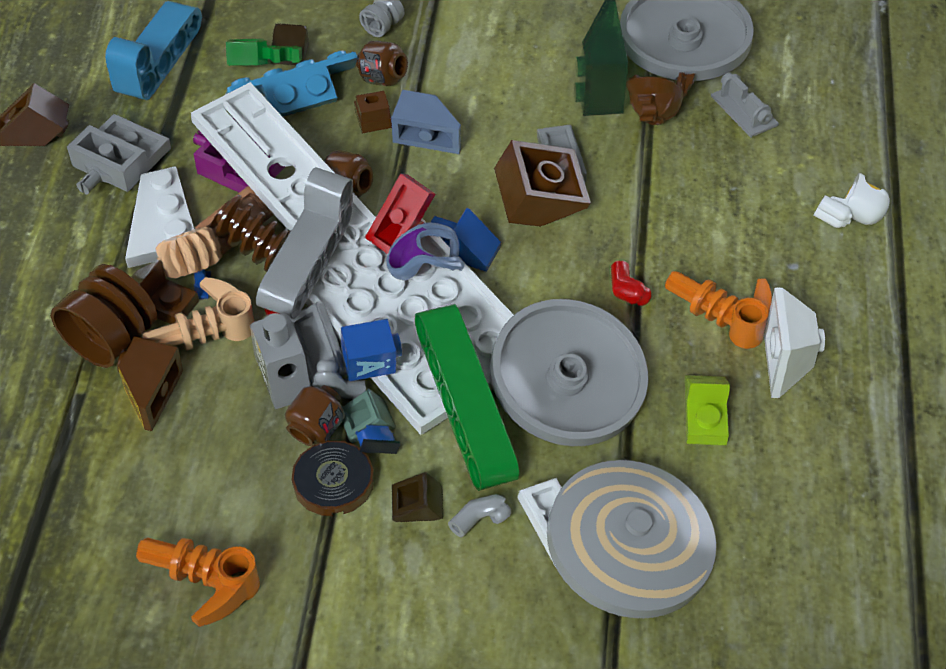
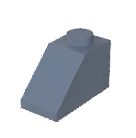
M402 90L391 117L393 143L460 154L461 125L436 95Z

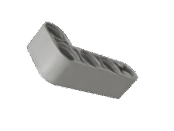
M317 167L312 169L304 189V210L260 283L256 296L257 306L279 314H289L290 318L293 319L298 316L349 225L353 204L352 179Z

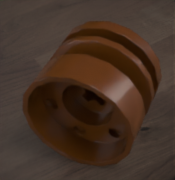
M100 264L90 272L88 277L79 282L78 290L69 292L52 308L50 316L61 338L77 354L96 366L108 368L118 361L120 354L128 349L134 337L141 338L144 331L150 329L155 324L158 315L151 298L137 281L113 265Z

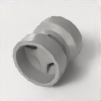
M374 0L373 4L366 6L360 12L359 20L363 28L370 35L382 37L389 31L391 25L397 24L403 18L404 8L400 0Z

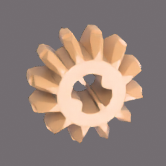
M200 227L170 237L159 243L155 248L158 255L157 260L162 261L165 276L169 278H178L196 273L215 265L222 258L218 238L215 237L212 228Z

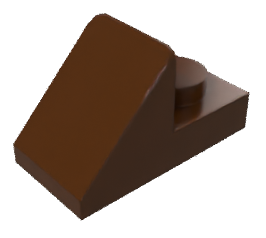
M160 260L137 270L131 276L151 298L156 308L157 319L169 324L177 323L175 314L182 312L187 317L199 303L196 291L166 279L162 261Z

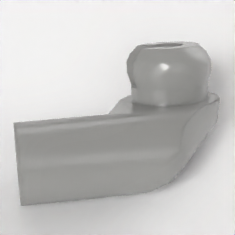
M321 360L317 363L315 382L319 387L322 385L328 386L335 390L343 399H355L365 392V381L343 379L337 373L338 364L334 360Z
M498 494L473 499L448 522V526L454 534L463 537L480 519L488 515L493 523H502L511 515V507L505 503L506 498Z

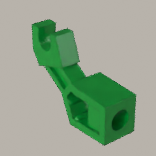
M230 39L226 41L227 66L268 64V59H271L274 63L282 61L300 63L302 61V49L299 46L267 45V40Z

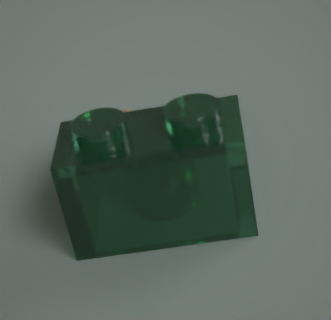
M616 0L604 1L582 41L581 56H576L575 58L576 76L580 77V82H574L575 103L581 102L583 116L623 114L628 60Z

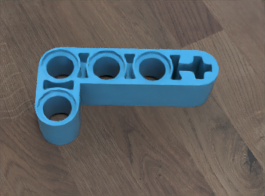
M166 1L135 42L119 37L112 38L107 46L105 58L113 90L124 95L149 100L198 33L202 21L201 10L173 1Z

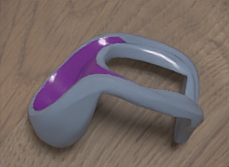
M431 222L417 225L402 234L393 243L386 258L387 268L391 275L402 281L409 280L415 276L424 263L447 268L452 271L456 269L462 271L465 267L464 261L458 258L459 242L455 231L446 225ZM436 236L449 239V257H437L425 251L420 243L421 238Z

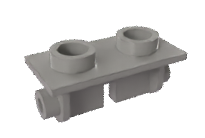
M729 72L722 77V89L712 93L711 97L750 138L779 126V123L771 114V108L764 104L753 92H748V87L741 81L738 74Z

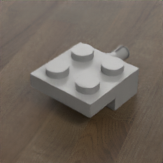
M113 114L99 129L89 125L67 146L72 166L88 173L76 184L79 191L87 195L99 182H107L128 192L140 180L141 174L147 173L171 149L169 138Z

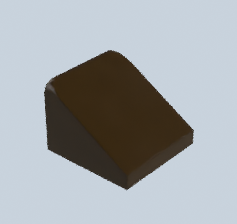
M275 24L272 45L299 46L302 49V61H304L309 46L307 27L304 25ZM270 59V63H272V64H283V65H297V64H298V63H292V61H282V62H280V63H274V62H272L271 59Z
M424 472L392 484L393 521L415 522L443 519L442 486L430 474Z

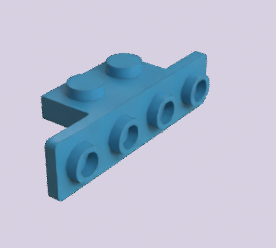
M338 51L330 54L323 61L315 62L310 59L298 63L294 69L283 71L281 68L270 70L264 73L262 78L251 80L249 77L240 78L231 83V86L227 88L226 94L251 82L280 115L284 117L336 102L338 97L330 75L353 69L358 57L356 52L346 54V51Z

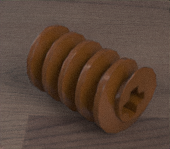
M238 194L222 206L209 228L214 229L217 227L216 235L221 239L229 235L228 244L231 247L241 244L240 253L247 256L253 252L252 262L256 265L265 261L264 270L267 272L287 239L289 230L285 229L276 235L274 232L277 222L274 220L267 226H264L263 221L266 214L263 211L254 218L250 216L254 205L249 203L244 208H239L242 196Z

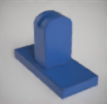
M202 269L194 273V291L197 292L199 299H209V294L200 287V282L205 277L211 278V271Z

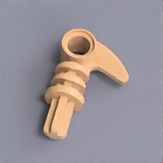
M205 277L200 282V287L217 301L215 307H205L206 314L200 315L198 310L192 311L193 318L187 319L182 312L175 314L177 323L144 332L142 338L171 346L183 343L186 351L193 349L192 340L198 339L201 344L207 343L205 336L208 335L217 340L220 339L218 332L221 331L229 340H245L251 336L250 325L255 322L251 299L246 293L239 291L225 281Z

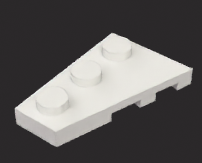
M176 166L141 174L125 258L128 268L157 261L158 255L155 248L159 243L194 229Z

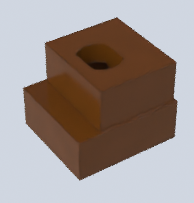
M384 90L356 95L354 107L362 134L392 128L390 107Z

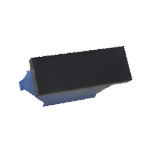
M366 425L365 429L360 432L356 430L355 432L360 444V452L397 454L400 441L395 440L394 433L389 430V426Z

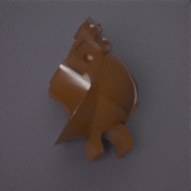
M679 72L676 83L660 77H640L639 75L629 77L626 86L630 94L631 105L639 116L640 122L660 125L664 121L673 118L678 113L683 98L694 84L695 74Z

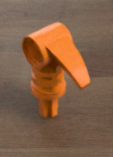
M673 271L669 275L665 288L690 302L691 313L696 316L705 313V319L709 321L717 318L716 325L721 328L729 324L730 340L738 347L750 349L761 344L772 299L771 289L766 279L757 280L754 298L739 300L734 295L727 298V291L724 289L716 291V283L710 279L700 284L680 272Z
M145 538L139 542L136 554L139 562L169 569V575L172 580L182 581L188 576L189 581L192 583H198L202 579L204 586L216 589L215 594L191 617L198 627L214 623L228 616L244 601L255 596L259 590L260 580L255 558L247 548L235 546L224 550L222 553L220 549L213 548L208 552L207 546L201 544L194 549L193 541L187 538L180 539L177 545L152 538ZM236 572H246L241 576L231 577Z

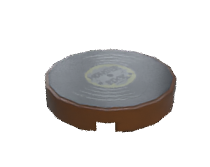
M325 441L312 445L300 454L293 466L292 485L296 498L308 511L321 516H333L332 513L342 511L343 514L353 512L366 502L373 490V467L368 455L360 452L358 446L345 441Z

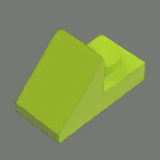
M685 375L687 444L727 446L729 437L727 401L730 383L725 377Z

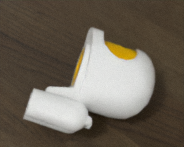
M859 173L844 199L834 196L830 198L825 195L813 216L835 228L846 227L847 224L851 223V219L864 225H872L879 222L885 216L889 208L890 199L886 190L866 182L865 175Z

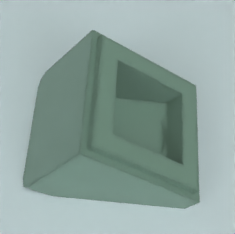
M370 389L343 406L345 417L342 423L349 441L352 443L358 441L355 434L356 430L360 432L366 428V425L389 426L390 431L396 428L386 402Z

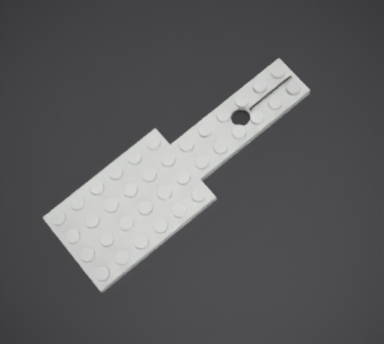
M251 82L191 112L192 123L287 230L291 232L304 210V189L310 172L313 168L317 167L334 173L331 168ZM274 163L282 166L293 165L296 169L295 173L287 179H275L268 174L269 167ZM353 193L352 215L349 225L305 303L308 306L316 302L325 304L336 338L340 343L341 327L388 319L391 333L399 334L402 356L396 357V373L371 377V379L416 431L422 435L447 419L448 416L416 332L415 314L456 304L464 320L490 390L493 389L490 377V360L493 347L503 326L514 315L466 264L462 271L458 269L452 271L447 268L424 263L417 274L411 279L402 281L394 278L387 268V254L365 239L376 216ZM425 236L421 238L420 243L425 251L437 257H449L450 247L441 237Z

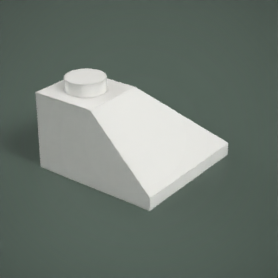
M774 288L764 334L771 398H780L813 369L818 352H823L825 347L824 329H818L816 313L784 288Z

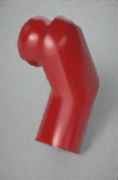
M616 261L611 265L612 291L614 296L630 304H637L639 306L648 304L652 297L649 287L644 286V283L630 277L629 264L625 261Z

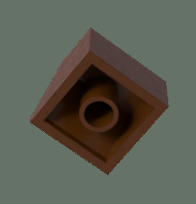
M511 140L494 167L508 223L541 227L587 209L591 204L574 149Z

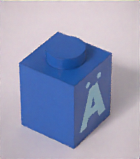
M388 319L341 327V350L349 381L396 373V357L402 356V347L399 334L391 333Z

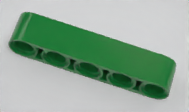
M450 304L416 313V332L476 490L481 491L518 480L519 466L516 455L456 304Z

